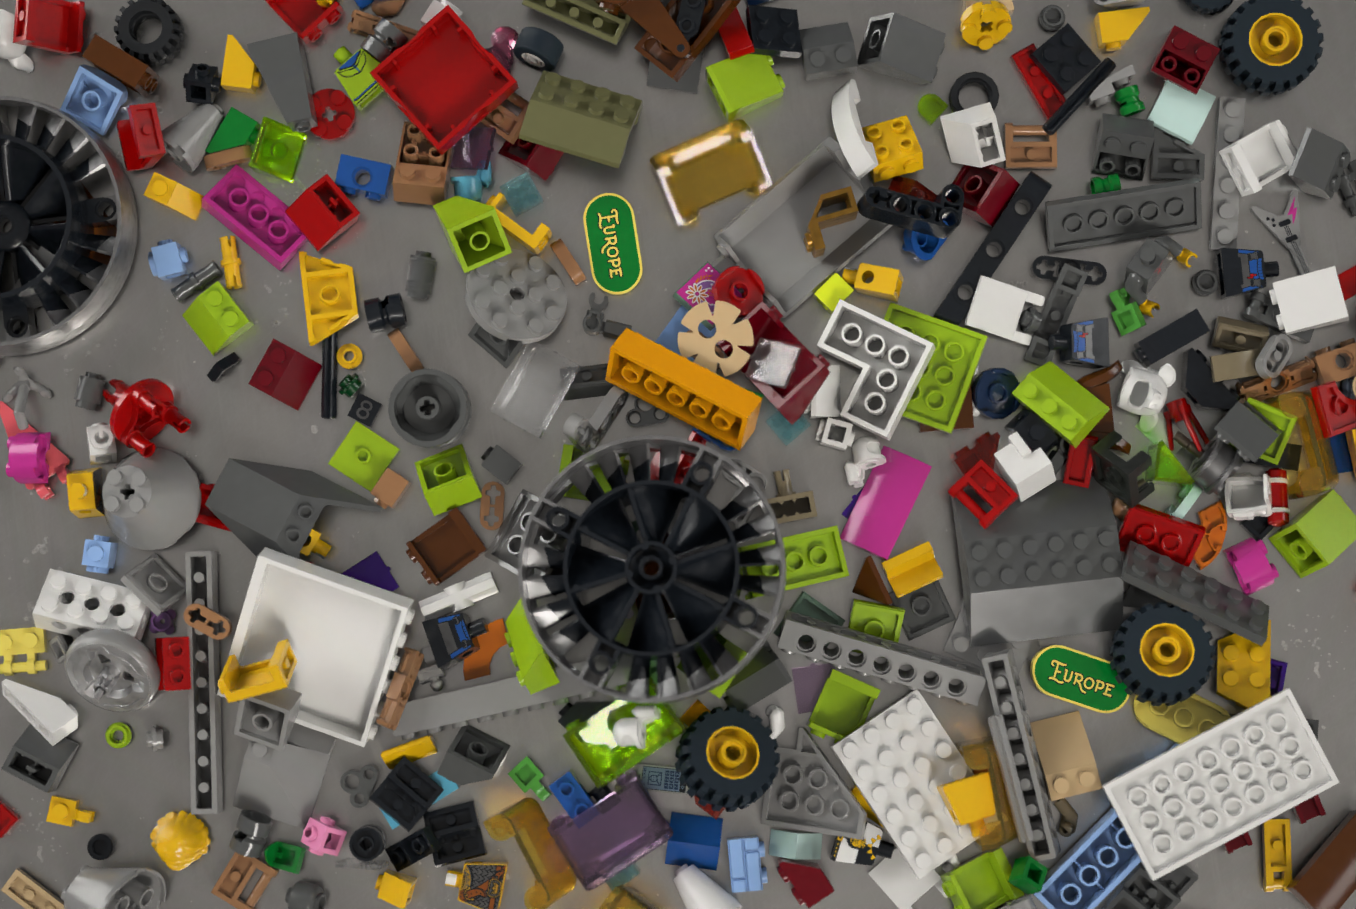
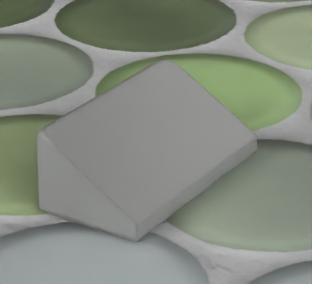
M294 723L287 742L325 755H331L337 738Z

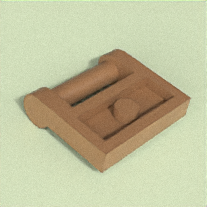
M515 92L507 100L522 109L519 116L500 104L481 121L482 124L512 144L519 137L529 104L527 100Z
M1004 123L1005 169H1056L1057 131L1053 135H1048L1043 130V125H1013V123ZM1013 135H1047L1048 142H1013Z
M235 852L211 893L237 909H256V903L272 877H276L279 869L270 867L260 858L246 857ZM255 870H261L263 874L246 901L241 900L239 897Z

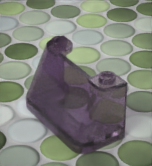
M635 770L631 773L625 772L616 779L617 783L614 787V792L578 816L571 819L570 816L564 817L560 815L553 819L550 826L547 827L548 832L586 891L597 888L664 844L673 835V830L667 817Z

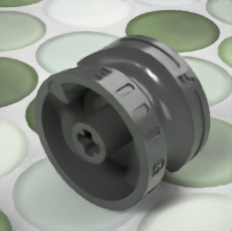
M420 369L408 373L395 385L389 398L388 412L393 428L404 440L420 447L437 449L453 444L465 433L472 417V405L468 392L457 379L436 369ZM429 405H432L434 407V409L431 410V413H429V411L427 410V407Z

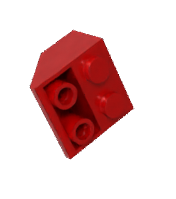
M328 174L307 188L285 211L286 215L317 251H320L356 223L360 215L357 208Z

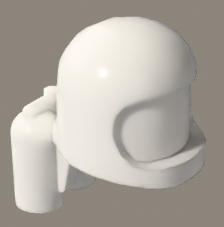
M862 436L854 441L852 445L854 462L847 460L844 465L848 484L853 485L854 488L864 486L865 470L887 462L886 457L881 454L880 443L875 437Z
M656 705L636 706L632 709L635 717L619 719L613 727L615 742L621 747L636 746L638 749H645L646 724L661 718V710Z

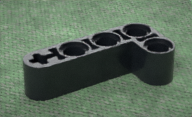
M949 184L942 189L934 199V202L882 187L872 186L859 199L857 208L859 213L866 218L944 239L949 237L960 225L964 192L959 186Z

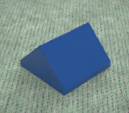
M671 812L665 864L677 866L684 864L690 866L694 864L700 869L716 871L723 818Z

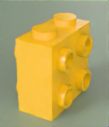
M907 115L862 127L865 141L873 143L879 164L870 171L874 183L924 169L923 152Z

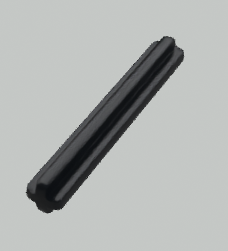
M1105 58L1044 123L1042 128L1048 135H1053L1116 68L1115 62L1110 58Z
M338 331L322 341L321 417L324 419L336 418Z

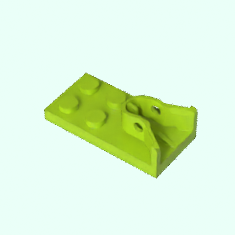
M837 525L783 537L786 555L785 591L849 576ZM774 539L757 544L743 546L739 549L740 552H743L751 549L773 545L776 543ZM779 565L743 566L744 575L779 576ZM748 591L745 595V600L765 595Z

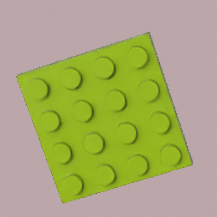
M890 302L884 320L934 343L936 348L902 417L952 434L988 336Z

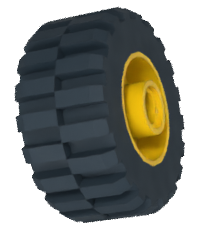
M1302 0L1245 1L1227 19V23L1221 30L1223 36L1219 39L1218 48L1222 49L1219 58L1220 62H1226L1227 67L1224 71L1227 76L1231 73L1236 79L1233 82L1237 86L1243 83L1246 85L1245 91L1253 93L1257 90L1261 96H1268L1270 93L1279 95L1286 90L1290 91L1315 70L1318 65L1317 59L1322 56L1323 48L1319 46L1324 41L1323 33H1318L1317 31L1321 27L1319 19L1313 20L1311 15L1314 11L1310 7L1304 9L1301 6Z
M1158 602L1155 606L1151 604L1143 606L1140 610L1134 611L1119 626L1120 628L1112 638L1114 644L1110 647L1109 655L1113 656V660L1110 662L1111 669L1118 672L1115 679L1118 684L1124 682L1127 686L1124 691L1127 694L1135 693L1138 695V701L1145 703L1147 700L1151 701V706H1160L1163 703L1166 706H1171L1179 701L1183 702L1208 681L1211 676L1209 672L1214 669L1215 660L1212 659V656L1216 654L1215 646L1209 643L1213 637L1210 631L1205 632L1202 628L1206 625L1201 618L1198 621L1192 617L1193 613L1189 611L1183 612L1180 610V607L1174 604L1168 607L1166 602Z
M720 706L713 708L710 713L708 711L702 713L679 740L680 745L675 753V757L679 758L675 763L676 772L682 773L678 779L682 786L686 784L689 788L686 793L691 798L694 795L700 799L698 803L704 807L707 804L712 805L711 809L714 811H720L725 807L726 812H734L738 807L741 810L749 807L752 802L755 803L773 784L772 780L777 776L779 770L776 765L780 762V754L775 753L779 746L777 740L770 737L773 733L770 727L767 726L765 728L761 724L763 720L759 716L751 717L749 715L750 711L742 709L741 712L736 711V706H727L724 711Z

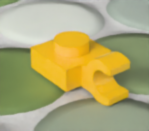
M53 795L51 796L46 821L72 827L75 824V820L84 823L94 822L95 812L78 808L80 800Z

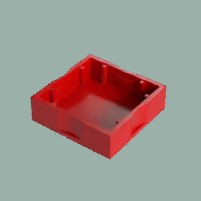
M449 5L444 7L420 28L411 41L397 48L370 72L373 80L441 156L519 88L517 81L493 54L480 45L473 32Z

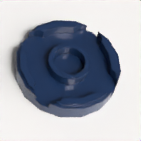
M989 368L981 372L975 379L972 387V400L975 408L982 415L991 419H1004L1012 412H1015L1020 405L1012 394L1020 384L1015 377L1016 375L1005 368Z

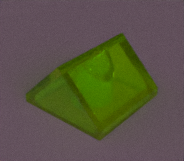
M263 117L248 166L256 173L292 183L307 134L293 132L289 126L268 117Z
M1162 440L1148 446V455L1151 456L1152 465L1146 470V482L1176 487L1191 485L1195 482Z

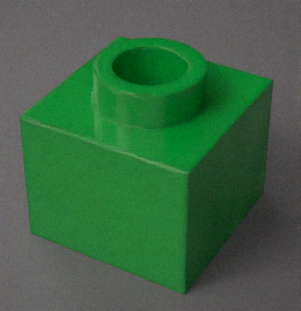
M1029 855L1015 859L1008 882L1027 895L1041 892L1048 868Z

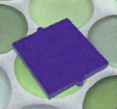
M377 551L341 573L390 592L399 588L398 583L390 572L391 567L386 566Z

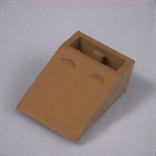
M404 121L392 182L394 201L435 205L447 198L453 146L441 156L412 122Z

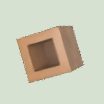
M387 467L370 493L375 496L373 501L382 508L386 509L388 506L395 508L412 483Z

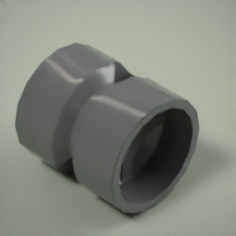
M382 18L374 27L375 34L368 35L360 47L381 63L397 48L402 47L408 41V38L393 24Z
M242 810L236 824L239 830L233 832L229 847L234 852L246 857H261L266 844L264 837H268L273 820L269 816L257 811Z

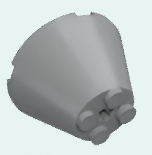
M156 447L155 452L148 458L143 457L137 451L125 456L113 470L109 471L103 485V511L111 531L125 544L141 550H160L177 543V540L193 527L200 511L201 489L199 488L200 482L196 472L192 470L181 455L164 448Z
M86 865L81 868L71 885L64 888L61 899L64 901V909H159L161 900L164 902L166 899V884L163 876L151 868L90 867Z

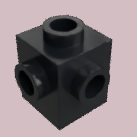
M204 63L192 64L189 72L185 73L183 78V88L186 89V102L212 105L216 94L220 93L222 89L220 85L221 77H218V67L209 66Z

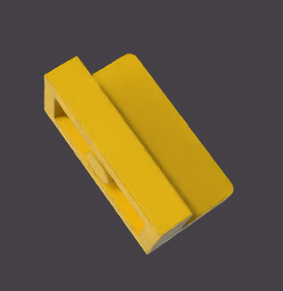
M929 541L882 562L884 574L897 598L943 578V572L935 559L934 551Z

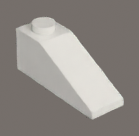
M8 679L2 681L3 696L52 746L78 728V712L71 704L67 705L59 697Z

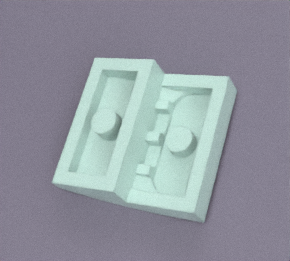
M1166 80L1147 120L1154 121L1155 127L1192 145L1216 96L1202 89H1199L1195 95Z

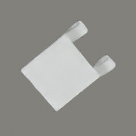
M980 275L964 325L1019 344L1030 345L1032 336L1015 330L1024 303L1043 306L1045 297Z
M897 847L893 850L891 859L884 858L868 873L899 909H913L911 905L932 886H935L945 898H949L942 889L943 882L935 870H932L921 879H917Z

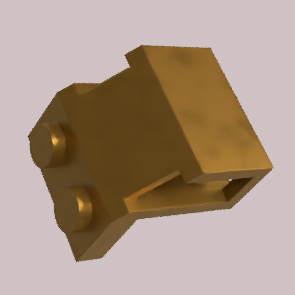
M851 186L820 195L809 222L807 233L804 234L805 238H803L807 253L812 252L813 258L823 256L826 247L821 229L856 219L858 208ZM845 201L847 209L818 217L821 208Z

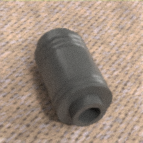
M416 251V255H410L405 288L408 297L427 299L428 295L431 294L436 259L431 258L430 252Z

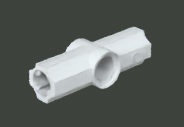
M488 572L467 582L462 581L443 589V592L419 601V605L424 618L430 620L473 606L475 602L494 595L499 590L492 573Z

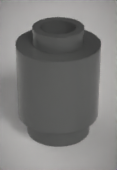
M86 372L85 376L80 375L74 397L76 400L75 406L96 411L97 405H100L106 382L101 380L102 375Z

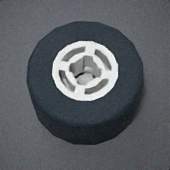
M525 27L521 30L513 47V53L527 66L536 70L550 72L555 69L564 46L556 36L548 31L537 27Z

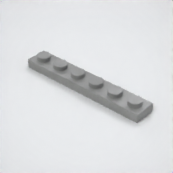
M1218 98L1209 251H1217L1220 248L1236 249L1240 192L1219 151L1243 137L1246 98Z

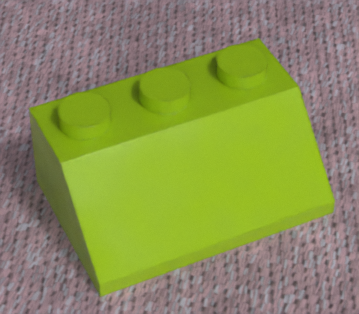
M1052 361L1030 372L1012 392L1020 404L1026 409L1033 411L1047 426L1074 448L1082 442L1110 410L1107 405Z
M520 598L505 621L508 632L504 633L509 647H513L514 650L510 652L515 667L519 666L520 671L516 672L521 687L526 685L530 694L556 685L560 681L553 659L546 653L529 625Z

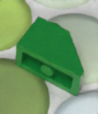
M231 107L205 151L208 154L239 146L255 145L262 135V131H260L262 126L254 119Z

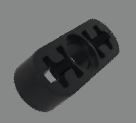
M1039 256L1031 264L1032 275L1036 279L1055 282L1057 277L1053 276L1055 271L1048 270L1042 275L1041 270L1036 269V266L1040 265L1042 261L1046 262L1045 265L1052 268L1055 267V262L1059 263L1056 269L1057 277L1064 263L1080 270V266H1084L1083 271L1091 272L1093 268H1096V272L1101 274V277L1092 281V276L1088 275L1084 286H1099L1105 281L1107 276L1105 267L1098 262Z

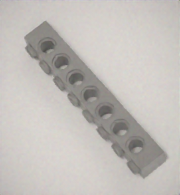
M788 610L786 611L778 636L777 648H781L787 654L794 655L798 653L805 655L811 661L820 662L822 660L829 662L838 669H853L862 676L869 677L873 675L880 677L886 683L895 684L897 682L904 684L913 691L916 689L918 691H928L937 698H952L965 706L970 704L978 706L987 680L984 668ZM809 635L813 639L809 642H804L800 637ZM834 642L838 646L835 649H828L824 645ZM857 649L863 653L856 657L852 656L850 652ZM878 657H885L888 661L879 664L874 660ZM904 664H909L913 667L909 671L900 669ZM927 672H935L938 674L934 678H927L924 676ZM960 679L962 683L954 686L950 684V681Z
M1009 648L986 653L982 657V663L995 714H1001L1004 719L1034 836L1032 841L1026 842L1029 856L1036 861L1057 858L1061 848L1013 649Z

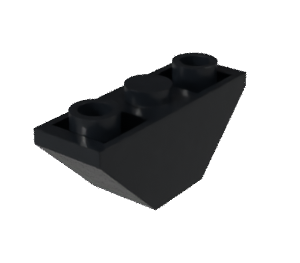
M1193 348L1186 350L1183 353L1182 392L1197 409L1230 411L1241 399L1240 396L1233 389L1228 390L1222 383L1223 381L1213 382L1212 371L1205 363L1207 358L1200 350H1194Z

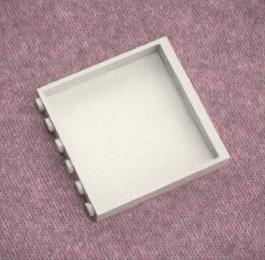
M265 547L258 555L229 656L235 654L240 666L272 658L278 641L288 639L297 659V664L287 688L302 693L295 723L365 747L368 740H374L377 733L378 725L375 724V721L380 716L385 703L382 702L384 694H387L392 679H389L391 671H396L400 661V656H397L399 648L404 647L408 634L404 630L406 624L410 625L413 620L415 610L411 608L414 600ZM218 690L217 695L225 697V694H221L220 690Z

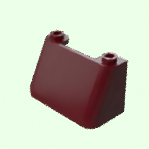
M762 301L741 320H749L753 331L754 343L753 346H738L750 354L748 361L740 371L784 418L793 425L800 419L830 374V371L827 369L830 363L821 354L816 357L782 323L780 319L784 316L774 305L769 308ZM726 340L717 342L722 351L728 357L731 356L733 352L731 343Z

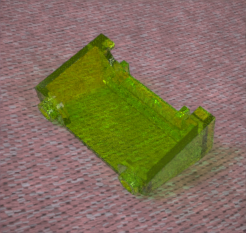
M650 676L649 696H658L657 684ZM617 699L587 721L580 723L577 719L565 727L567 732L562 736L596 787L603 788L681 735L688 728L670 703L646 704ZM656 705L657 708H660L661 718L646 724L645 749H638L636 746L621 747L615 742L613 737L615 723L621 718L635 717L632 709L636 706Z

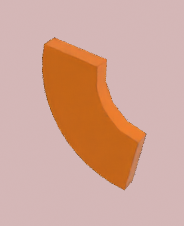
M1221 500L1196 512L1199 525L1206 527V532L1193 557L1199 570L1208 566L1222 549L1227 531V517Z
M504 618L489 623V632L477 637L480 649L464 659L463 671L465 681L491 675L490 664L493 655L500 647L508 644L504 635L507 632Z

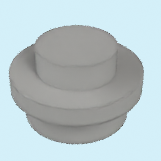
M151 726V731H146L147 747H152V751L157 752V749H163L162 728Z

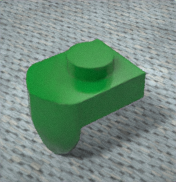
M276 841L268 845L264 850V858L270 867L299 874L306 849Z

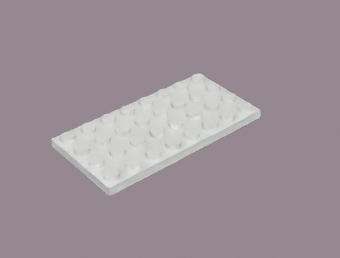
M1286 688L1101 786L1150 879L1154 881L1340 782L1290 688Z

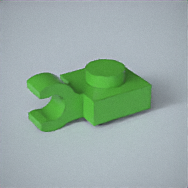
M1125 287L1109 293L1110 299L1117 309L1111 314L1121 336L1147 325L1137 302H1129L1130 295Z
M528 756L508 773L524 793L532 789L542 802L552 795L540 782L545 775Z

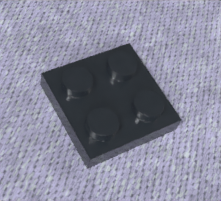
M748 5L745 10L747 29L755 52L750 54L799 58L802 54L797 10Z
M1069 23L1029 56L1062 95L1101 63L1100 59Z

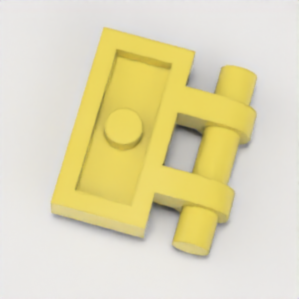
M36 627L0 630V656H4V662L0 664V674L5 676H14L15 673L21 672L37 674L38 671L48 669L47 660L38 661L37 653L47 652L46 630ZM27 654V661L15 663L14 655Z

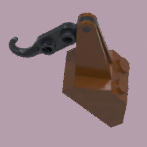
M595 0L599 8L604 9L603 11L614 16H618L619 13L627 14L678 59H686L690 56L691 46L689 40L699 31L706 5V0H682L675 23L660 0Z

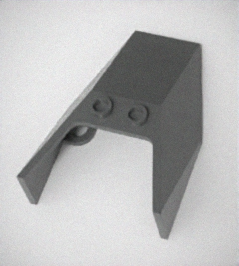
M232 458L228 459L205 503L257 558L262 550L267 547L300 559V551L322 509L327 505L381 512L382 510L381 506L313 471Z

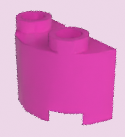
M51 432L17 433L15 436L8 438L9 462L6 465L8 477H13L20 484L48 483L49 465L46 463V453L50 450Z
M1250 537L1223 550L1230 566L1236 573L1243 594L1247 596L1274 584V579L1279 577L1273 563L1269 564L1265 556L1268 551L1261 539L1255 541Z

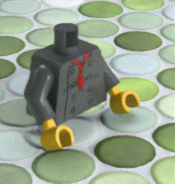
M1162 235L1154 241L1148 238L1126 268L1124 281L1126 291L1137 302L1141 313L1152 318L1154 317L1151 314L1152 308L1159 310L1160 305L1147 300V295L1173 261L1174 257H1176L1178 262L1187 267H1191L1188 264V259L1191 256L1197 259V255L1194 252L1183 248L1166 235Z

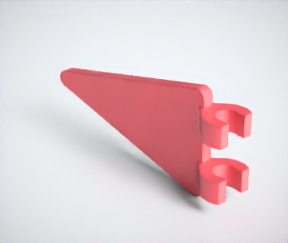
M0 401V416L8 438L15 436L17 433L38 432L29 423L27 429L20 430L14 416V410L5 402ZM50 442V450L46 453V463L49 465V478L56 473L62 484L67 485L66 476L71 471L66 466L70 463V459ZM47 483L25 484L29 490L35 488L41 499L48 500L55 495Z

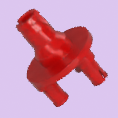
M112 379L109 381V384L116 389L114 394L107 389H103V397L114 406L110 417L112 434L125 446L135 449L145 458L150 457L156 448L155 444L149 440L154 438L166 424L173 426L179 433H185L190 428L188 424H191V420L178 412V408L174 405L171 389L158 379H144L131 386L125 384L122 380Z

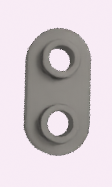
M1278 334L1271 336L1256 358L1255 368L1261 378L1270 379L1277 377L1286 365L1293 352L1292 342L1287 335Z

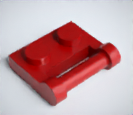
M982 459L948 490V494L952 498H957L979 520V524L984 529L988 528L1001 513L1018 499V494ZM969 485L992 508L988 513L964 491L966 486Z

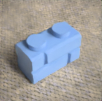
M758 835L727 838L732 893L763 890V883H768L766 867L761 868L760 857H765L764 841H759Z

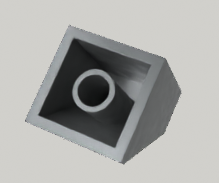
M895 12L870 17L857 60L858 67L916 84L932 83L937 74L939 56L945 47L944 39L946 34Z

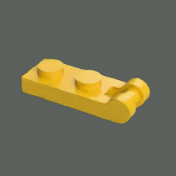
M1272 818L1262 823L1264 892H1273L1274 889L1290 892L1286 888L1292 882L1290 819ZM1274 872H1282L1281 879H1274Z

